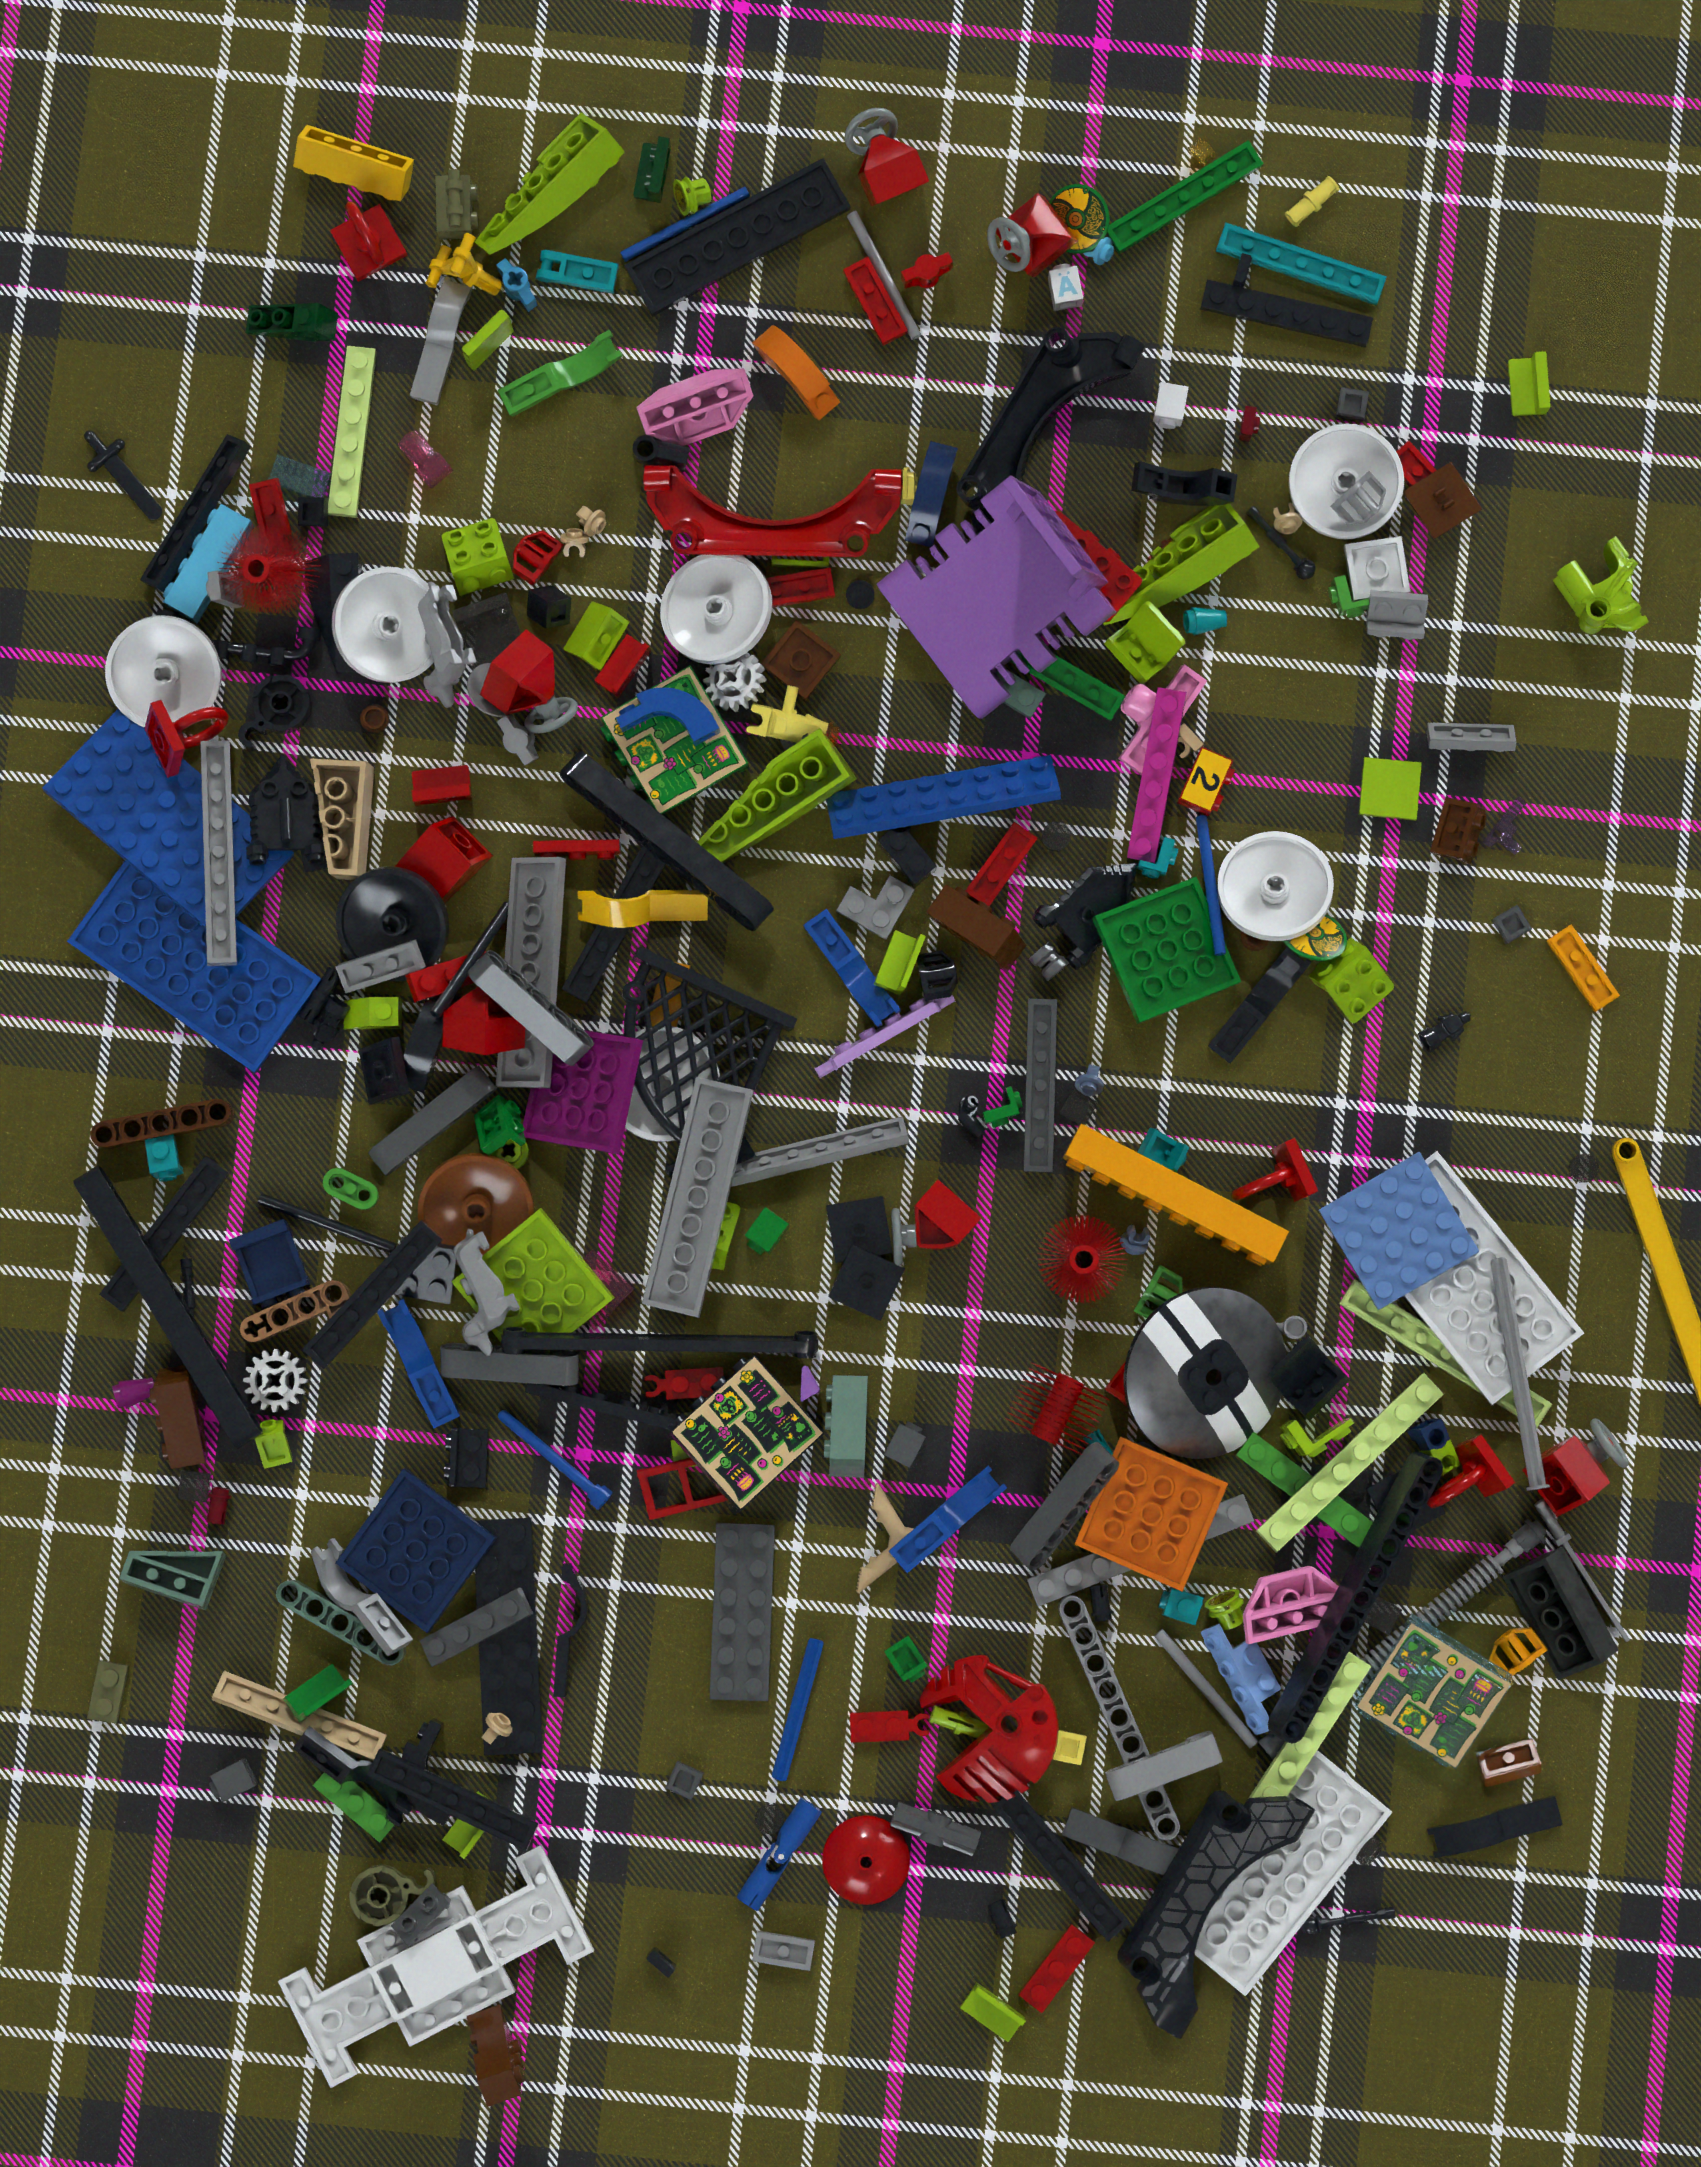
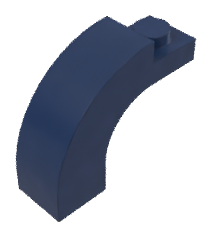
M930 441L918 481L905 541L928 547L933 546L958 448Z

